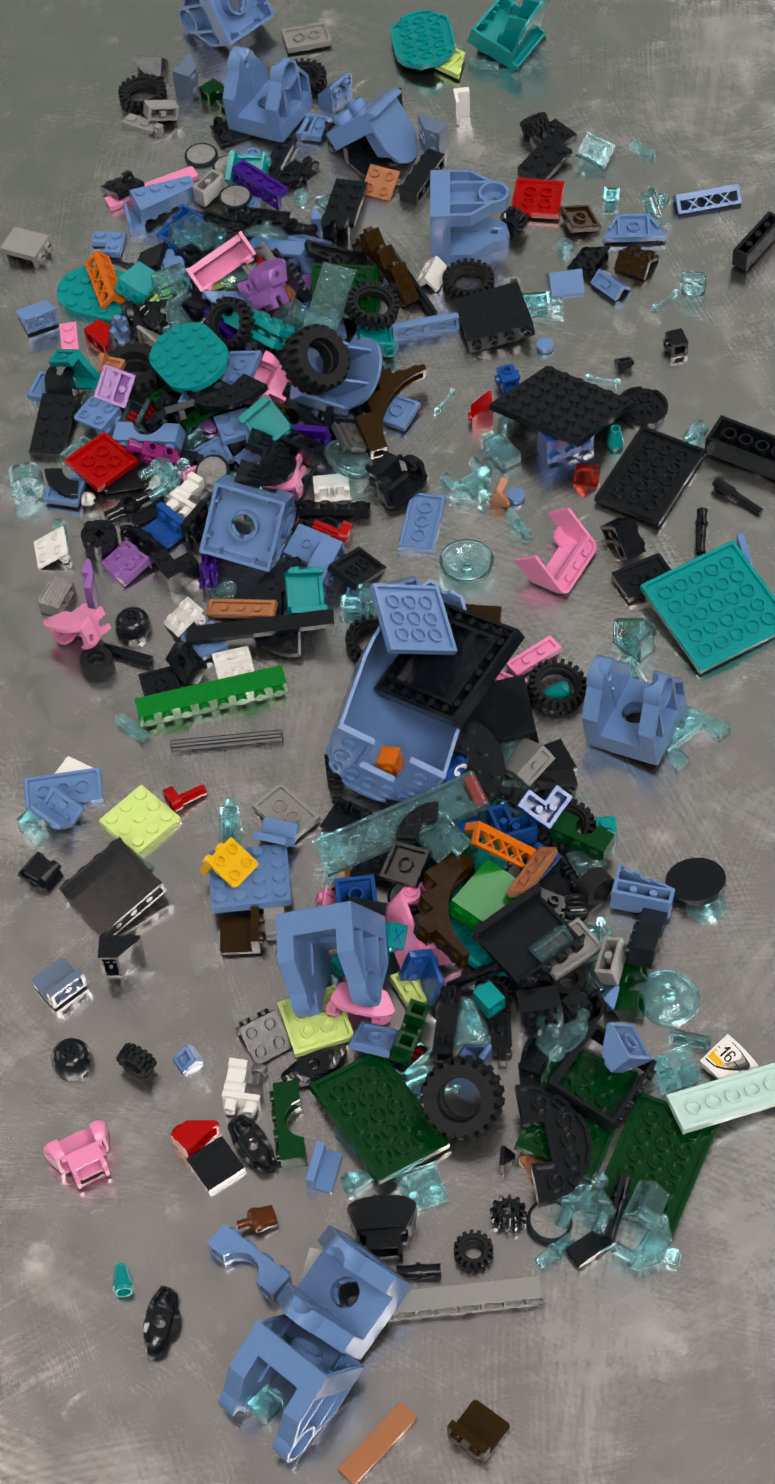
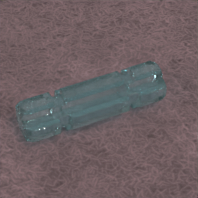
M635 138L630 140L629 146L647 156L650 160L656 158L657 152Z

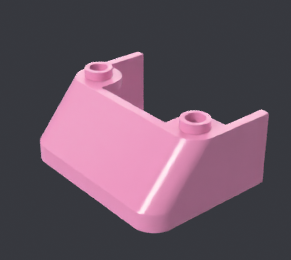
M240 231L236 236L185 271L200 292L210 291L213 289L212 285L237 267L243 263L247 265L255 260L253 256L256 255V252L242 231Z
M569 507L552 510L547 513L557 526L553 538L558 549L546 566L537 555L517 558L515 560L516 564L532 583L558 594L568 593L572 589L597 549L595 540Z
M422 882L419 884L418 889L405 886L388 903L386 922L408 926L404 950H396L394 953L399 969H401L408 952L413 950L432 949L434 956L438 959V966L452 963L449 957L439 950L434 943L426 946L413 933L415 923L409 908L418 906L420 896L427 892Z

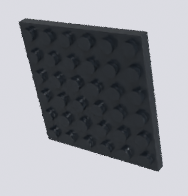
M545 366L490 403L489 410L571 445L580 447L634 407L635 401L628 399L626 396L613 393L611 390L603 389L597 384L586 382L582 378H576L567 372L559 371L552 366Z

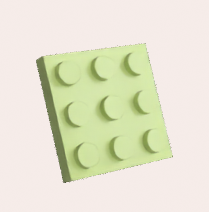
M140 785L98 821L116 839L121 837L123 842L139 858L181 822V817L143 785Z
M336 984L326 987L322 1011L320 1014L311 1017L298 1018L292 1010L290 998L277 1002L295 1058L351 1041L354 1032L347 1013L340 1009V1016L336 1017L329 1015L325 1010L330 997L337 987Z

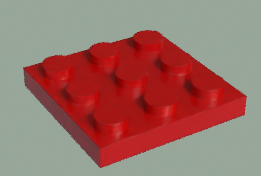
M516 178L511 207L515 205L517 209L521 208V211L531 218L559 220L560 213L558 210L562 204L565 181Z
M102 432L64 459L65 465L97 492H101L139 464L138 459L134 455L127 452L123 446L106 432Z

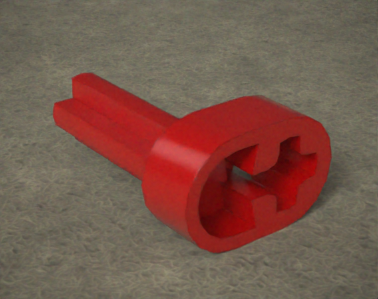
M315 520L312 529L343 541L345 545L351 533L353 523L344 520L340 529Z
M202 784L180 795L177 794L172 786L162 790L165 802L174 812L182 810L184 808L183 805L208 794L206 787Z

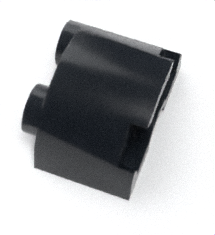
M204 238L194 242V245L190 248L185 245L177 249L178 254L191 266L215 250Z
M38 851L18 872L20 878L27 882L32 881L38 888L48 894L64 877L60 871L61 865L55 860L49 861Z

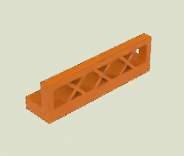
M96 250L85 262V266L101 308L105 309L112 301L121 304L126 299L114 290L118 278L110 257Z
M481 821L467 822L465 825V831L473 834L471 845L522 870L536 852L535 848ZM479 838L485 840V842L481 843L478 840ZM494 845L499 847L500 849L495 850ZM508 852L514 854V856L509 857ZM522 858H527L526 864L523 863Z

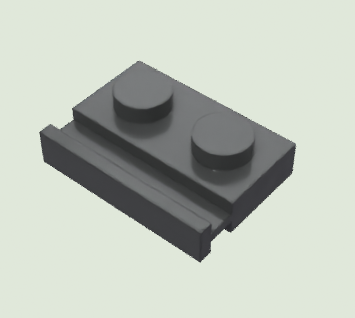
M333 422L331 428L343 451L348 449L350 452L365 453L367 446L355 424L342 422L337 424Z

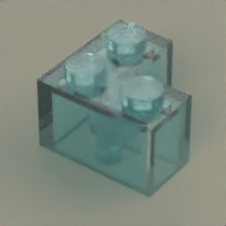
M194 213L169 224L168 241L178 249L192 243L201 251L215 246L216 229Z
M181 262L151 274L152 286L160 299L170 295L173 296V294L183 297L187 290L191 289L190 276Z
M297 298L276 309L272 316V319L275 317L282 320L284 325L288 324L295 327V331L308 325L318 324L320 321L317 317H311V311Z
M371 583L358 584L357 595H341V624H354L356 619L361 622V617L364 615L367 620L369 619V614H373V618H376L377 612L370 591Z
M448 815L438 819L435 826L430 831H426L421 836V840L418 841L422 848L432 852L431 857L437 863H440L451 851L458 856L471 844L465 832Z

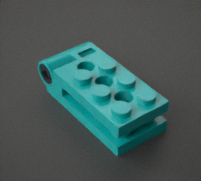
M233 308L226 310L222 315L224 322L238 330L240 325L238 313ZM254 308L250 310L254 312V316H251V318L255 319V323H251L252 326H255V330H250L253 333L252 338L272 349L282 350L285 340L292 333L296 332L295 327L282 324L283 321L273 317L272 319L270 317L271 314L265 311L259 312Z

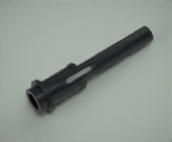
M717 477L713 481L712 486L715 490L721 491L729 498L732 496L759 515L763 512V508L737 492L736 488L725 482L723 477Z

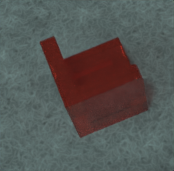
M576 463L573 484L598 487L601 466Z

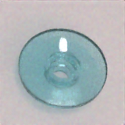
M721 894L718 899L710 904L690 906L689 903H686V910L690 918L705 925L720 921L727 909L726 901Z

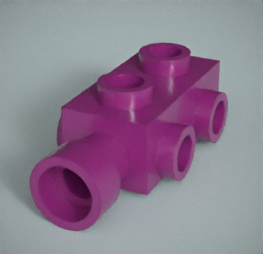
M129 438L126 446L127 452L139 453L138 460L145 464H155L164 469L171 468L179 462L180 454H178V450L172 447H165L148 441L140 443L133 438Z

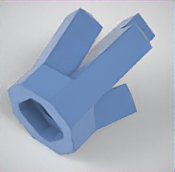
M116 314L111 322L112 328L109 329V332L113 335L117 344L125 345V343L131 341L132 337L128 320L124 315Z

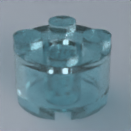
M24 462L23 465L15 464L9 469L8 482L12 498L33 504L36 502V499L44 494V475L38 464Z

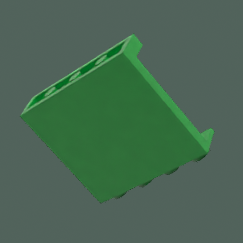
M487 859L451 900L448 906L449 915L474 931L475 926L515 899L514 897H508L507 890L516 878Z

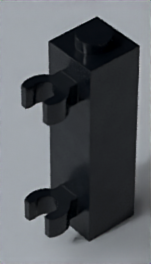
M447 985L441 988L432 1048L433 1062H442L455 1056L463 998L462 987Z

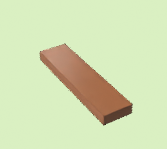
M210 598L206 615L208 618L255 619L271 617L276 614L278 602L276 600Z
M539 847L507 890L508 897L517 898L537 884L558 853L557 847Z
M400 1402L337 1468L338 1472L351 1484H358L415 1423L417 1416Z

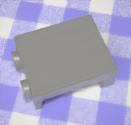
M14 226L0 247L2 260L9 261L12 256L33 261L34 268H38L44 262L48 252L51 251L52 243L50 242L49 235Z
M524 738L504 759L505 773L509 778L519 777L525 785L530 787L552 763L555 757L544 745Z

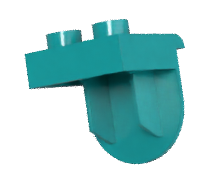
M496 0L471 29L467 42L509 69H518L547 33L546 30L541 28V25L548 10L550 0H523L522 6L513 0Z

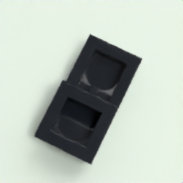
M603 1225L586 1234L566 1249L565 1252L578 1268L594 1261L598 1254L614 1247L616 1241L609 1242L602 1239L605 1229Z

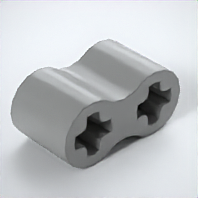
M284 906L263 908L267 941L276 940L275 914L285 913Z

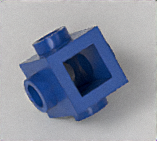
M513 364L496 367L495 383L500 386L503 394L519 385L520 373Z

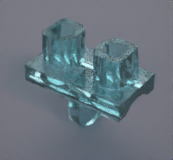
M654 185L649 186V192L641 194L643 205L648 204L645 205L646 213L656 215L657 219L662 218L660 209L661 207H667V204L670 202L669 196L663 193H659L657 196Z

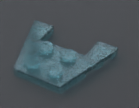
M688 706L666 749V755L672 761L674 769L678 772L690 763V757L680 750L679 747L700 730L705 728L719 740L731 730V725Z

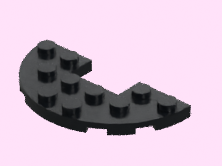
M242 374L232 385L218 379L207 388L196 392L187 390L186 393L190 400L195 399L196 406L201 409L217 411L218 409L226 408L228 411L239 408L240 404L248 400L250 402L256 400L269 388L267 384Z
M252 428L245 450H249L254 454H262L260 463L256 464L241 459L234 482L246 486H274L285 483L295 473L297 465L295 455L289 453L290 449L283 442L277 443L272 440L273 436Z
M299 556L287 559L273 567L270 572H267L257 583L250 599L276 600L278 606L275 616L284 615V595L286 594L284 573L290 567H300L301 569V559ZM301 632L254 637L268 652L282 657L301 656Z
M468 718L461 727L453 754L469 758V763L459 790L444 785L438 787L433 801L439 802L438 823L436 824H452V822L463 820L465 822L477 817L479 813L492 805L503 785L505 761L502 749L492 733L473 719ZM470 775H474L487 801V804L481 808L475 806L463 781Z
M515 1085L514 1089L522 1127L541 1125L544 1127L550 1161L531 1163L530 1169L538 1207L548 1206L569 1196L583 1181L591 1161V1136L582 1115L577 1113L570 1105V1102L557 1093L553 1094L545 1091L543 1087Z

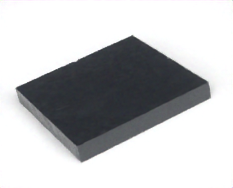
M443 602L458 650L456 654H398L374 687V690L382 698L461 729L525 637L517 628Z

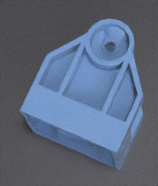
M183 0L182 6L178 11L183 27L211 47L232 45L276 16L269 0Z
M235 46L228 57L223 93L228 129L283 143L313 107L308 74L297 66L294 59L280 56L279 64L271 67L269 80L266 64L258 59L251 49Z
M471 169L430 170L431 257L433 258L437 255L446 265H451L452 262L457 265L456 260L459 259L461 263L464 258H467V262H470L471 258H474V262H477L478 259L481 260L494 252L506 249L510 242L507 224L500 220H493L489 216L501 213L507 209L510 197L508 186L502 182L493 181Z
M224 474L214 485L199 552L270 572L278 563L293 528L296 516L295 494L283 490H278L274 494L234 482V476ZM246 514L252 519L256 529L250 534L243 535L236 529L235 522L238 517Z
M596 655L587 674V688L582 713L587 745L658 766L688 707L684 679L654 670L652 683L630 677L628 663L603 655ZM632 713H641L640 722L630 723L626 721V717Z
M352 901L275 914L278 965L290 997L292 1010L298 1018L311 1017L321 1013L323 997L330 977L329 950L337 949L352 1002L363 1007H374L380 1004L382 987L389 965L385 916Z
M328 1225L318 1239V1242L323 1247L319 1257L299 1285L296 1287L287 1283L276 1300L281 1306V1311L303 1329L314 1334L341 1353L361 1360L413 1285L347 1233ZM357 1282L360 1289L357 1302L352 1306L343 1305L341 1307L338 1296L339 1288L345 1283Z
M285 1314L257 1320L228 1367L224 1388L219 1397L218 1404L227 1413L234 1416L237 1411L246 1412L260 1393L279 1373L295 1385L297 1390L283 1411L278 1433L272 1444V1449L287 1463H290L306 1449L310 1441L337 1412L364 1369V1366L353 1357L341 1353L314 1334L306 1331Z

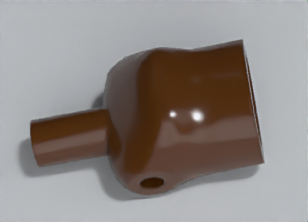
M272 1205L250 1208L247 1211V1218L235 1221L237 1230L250 1226L254 1232L259 1233L269 1228L277 1227L278 1221Z

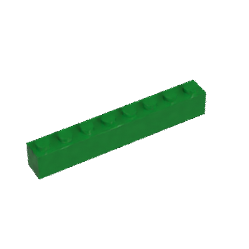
M282 665L135 698V704L140 725L144 727L153 726L161 722H171L174 719L188 718L200 713L206 714L213 710L226 709L235 705H244L252 701H262L265 698L279 697L287 694L288 688Z

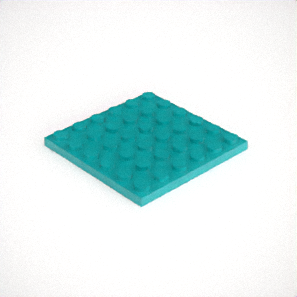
M734 540L640 585L639 589L699 674L775 637V596Z

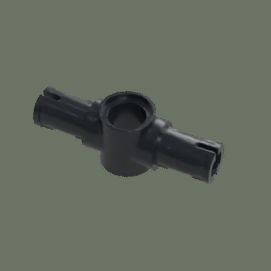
M289 218L282 222V224H268L267 232L268 234H282V236H286L288 239L290 235H316L317 225L298 223L296 218Z
M151 488L138 495L125 494L121 497L117 506L103 512L106 520L111 521L119 516H128L138 511L143 504L156 497Z

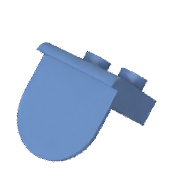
M391 88L366 102L362 96L349 102L346 105L347 109L332 118L335 126L326 134L334 148L338 150L365 136L377 157L391 158L399 164L412 162L417 155L418 141L415 129L397 99V96L402 91L398 88Z
M361 338L352 343L343 341L344 345H347V353L350 355L348 360L350 369L347 370L348 375L344 382L320 395L302 393L298 390V387H294L291 384L290 399L325 411L326 407H333V414L347 416L349 409L367 401L377 386L382 369L380 346L375 340L370 338ZM308 346L307 355L311 366L319 373H323L324 365L321 355L316 349Z

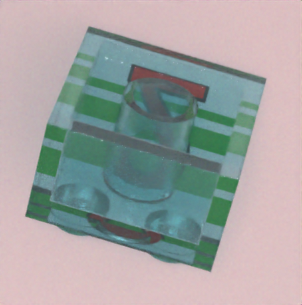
M616 618L614 620L613 644L640 664L655 652L657 628L652 622H648L644 618Z

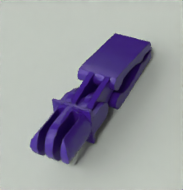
M200 552L199 589L204 590V581H206V589L211 590V583L213 581L214 590H217L220 558Z

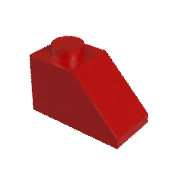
M98 319L84 328L86 341L99 352L108 354L111 350L112 335L109 332L110 325Z
M487 391L470 405L471 412H467L468 423H472V430L493 428V411L489 410L490 403L493 402L491 391Z
M186 1120L174 1127L170 1135L172 1143L188 1158L220 1134L221 1129L217 1120Z

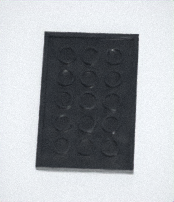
M642 425L595 495L594 501L660 526L704 457L706 449Z

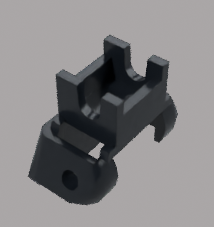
M160 299V301L145 302L144 305L149 311L154 308L166 318V322L155 331V333L163 335V327L170 325L174 314L171 300ZM133 301L122 302L120 304L121 312L127 318L129 327L134 329L136 342H139L136 327L140 325L148 330L151 329L142 322L143 316L138 313L137 305Z
M384 450L382 452L383 457L372 466L367 464L365 469L374 476L368 478L370 485L377 488L379 497L388 509H394L406 503L420 492L427 484L429 478L423 461L417 456L410 454L404 457L402 454L396 456ZM399 460L406 463L407 471H402Z
M377 1195L364 1197L350 1203L347 1207V1215L357 1241H362V1245L366 1246L367 1250L379 1259L399 1257V1265L404 1264L402 1243H407V1237H412L418 1214L415 1200L401 1195Z

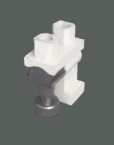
M191 471L187 475V480L169 493L170 500L166 505L174 512L179 510L178 515L185 519L200 500L205 502L208 498H212L214 486L207 484L204 487V479Z
M229 1057L228 1072L222 1091L224 1114L234 1115L236 1107L243 1108V1115L248 1118H254L257 1110H261L263 1099L261 1083L262 1078H265L268 1073L266 1065L260 1063L253 1064L251 1074L254 1077L251 1083H247L250 1071L248 1060Z

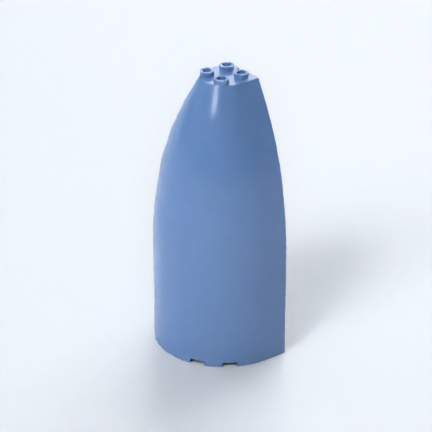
M430 579L421 584L439 586L443 602L467 610L462 595L452 590L444 591L441 589L440 584ZM379 624L364 648L353 671L327 745L326 755L329 757V766L332 771L338 773L342 777L341 781L355 792L381 802L396 800L411 803L414 799L420 798L423 800L432 795L445 780L460 729L382 698L374 690V687L398 656V654L387 652ZM382 746L401 747L404 763L396 777L377 768L376 762Z

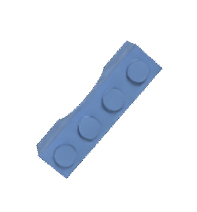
M116 422L112 438L125 449L129 438H133L140 443L144 441L155 442L158 445L172 447L175 450L181 451L186 432L180 424L164 423L156 432L143 435L139 433L133 422Z
M223 1224L207 1242L209 1252L224 1264L234 1260H245L254 1264L259 1270L256 1281L258 1291L274 1303L277 1302L276 1298L286 1284H292L291 1273L285 1266L281 1265L279 1267L268 1253H261L254 1242L249 1239L247 1241L243 1239L241 1233L234 1227L229 1228Z

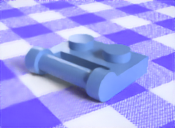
M307 113L294 136H297L298 141L306 139L322 142L326 130L325 121L331 122L330 116ZM311 122L308 131H305L308 123Z

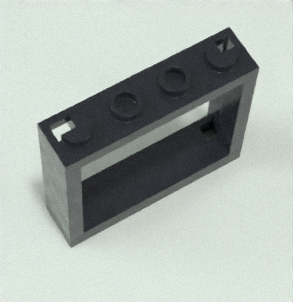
M592 1021L548 1081L546 1091L561 1095L570 1102V1105L576 1112L611 1133L614 1127L619 1128L624 1120L623 1114L626 1111L629 1113L635 1105V1101H633L635 1097H640L646 1089L644 1085L646 1081L651 1082L657 1073L654 1070L657 1061L652 1059L650 1062L637 1067L643 1071V1074L613 1117H609L561 1086L564 1079L593 1040L603 1046L606 1029Z

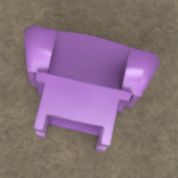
M273 258L260 263L249 272L248 280L237 284L242 296L251 301L253 308L259 312L262 311V307L265 308L266 312L279 307L278 300L281 301L282 305L290 302L283 287L285 286V281H288L287 263L284 259Z

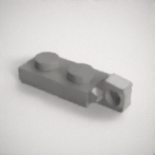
M129 113L121 122L122 127L148 136L150 134L162 136L165 132L164 125L157 121L149 122L147 118Z

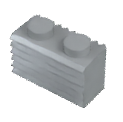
M174 99L144 100L143 114L149 122L154 120L155 122L157 120L177 121L179 105Z
M211 169L207 175L198 180L199 182L192 186L194 201L203 207L207 206L225 188L224 175Z
M56 575L51 581H48L46 591L38 598L40 612L53 616L65 611L74 593H76L74 581L60 578Z
M604 936L594 972L601 984L619 985L626 960V945L621 937Z

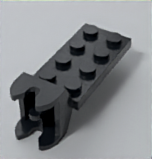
M336 178L325 212L321 218L323 239L332 241L331 245L348 249L351 228L355 227L368 188V182Z
M50 366L46 371L44 379L46 393H42L29 449L30 456L64 458L76 402L79 397V390L76 388L71 367H66L61 375H57L58 370L56 367Z

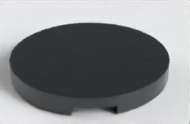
M637 386L629 388L620 394L635 401L634 407L619 418L625 425L640 429L642 425L653 428L665 420L668 413V402L660 391Z
M689 858L676 863L670 868L666 875L665 883L675 889V901L689 903L690 906H700L711 903L719 898V895L726 887V874L724 869L713 860Z

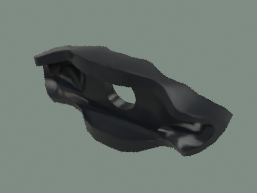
M126 524L119 526L121 540H128L148 557L164 548L170 552L151 533L140 527ZM141 538L146 540V545L142 543Z
M338 1045L323 1048L300 1058L281 1074L282 1081L298 1080L299 1088L309 1086L310 1083L344 1066L347 1058L346 1046ZM317 1060L320 1062V1066L317 1069H311L308 1067L309 1062Z
M243 1114L232 1119L228 1123V1130L238 1154L257 1170L276 1174L277 1161L272 1145L264 1131L258 1124ZM252 1139H258L259 1146L256 1150H250L249 1143Z
M164 1285L152 1297L143 1322L144 1347L149 1361L159 1358L166 1351L177 1332L180 1321L178 1294L174 1289ZM160 1316L164 1318L165 1326L163 1328H158L154 1325L153 1320L155 1317Z

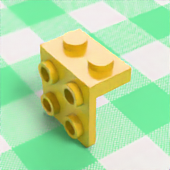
M230 837L225 843L221 841L214 848L215 853L213 855L209 853L202 860L204 865L199 871L205 876L213 869L232 888H237L257 868L258 861Z

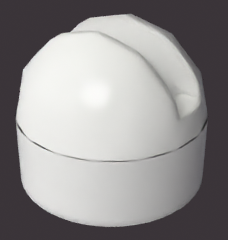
M84 492L81 497V504L88 507L95 504L93 501L96 499L95 495L90 492Z

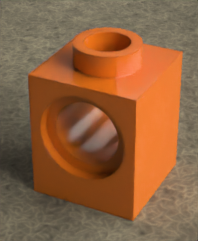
M382 746L376 762L377 768L396 777L404 763L401 747Z

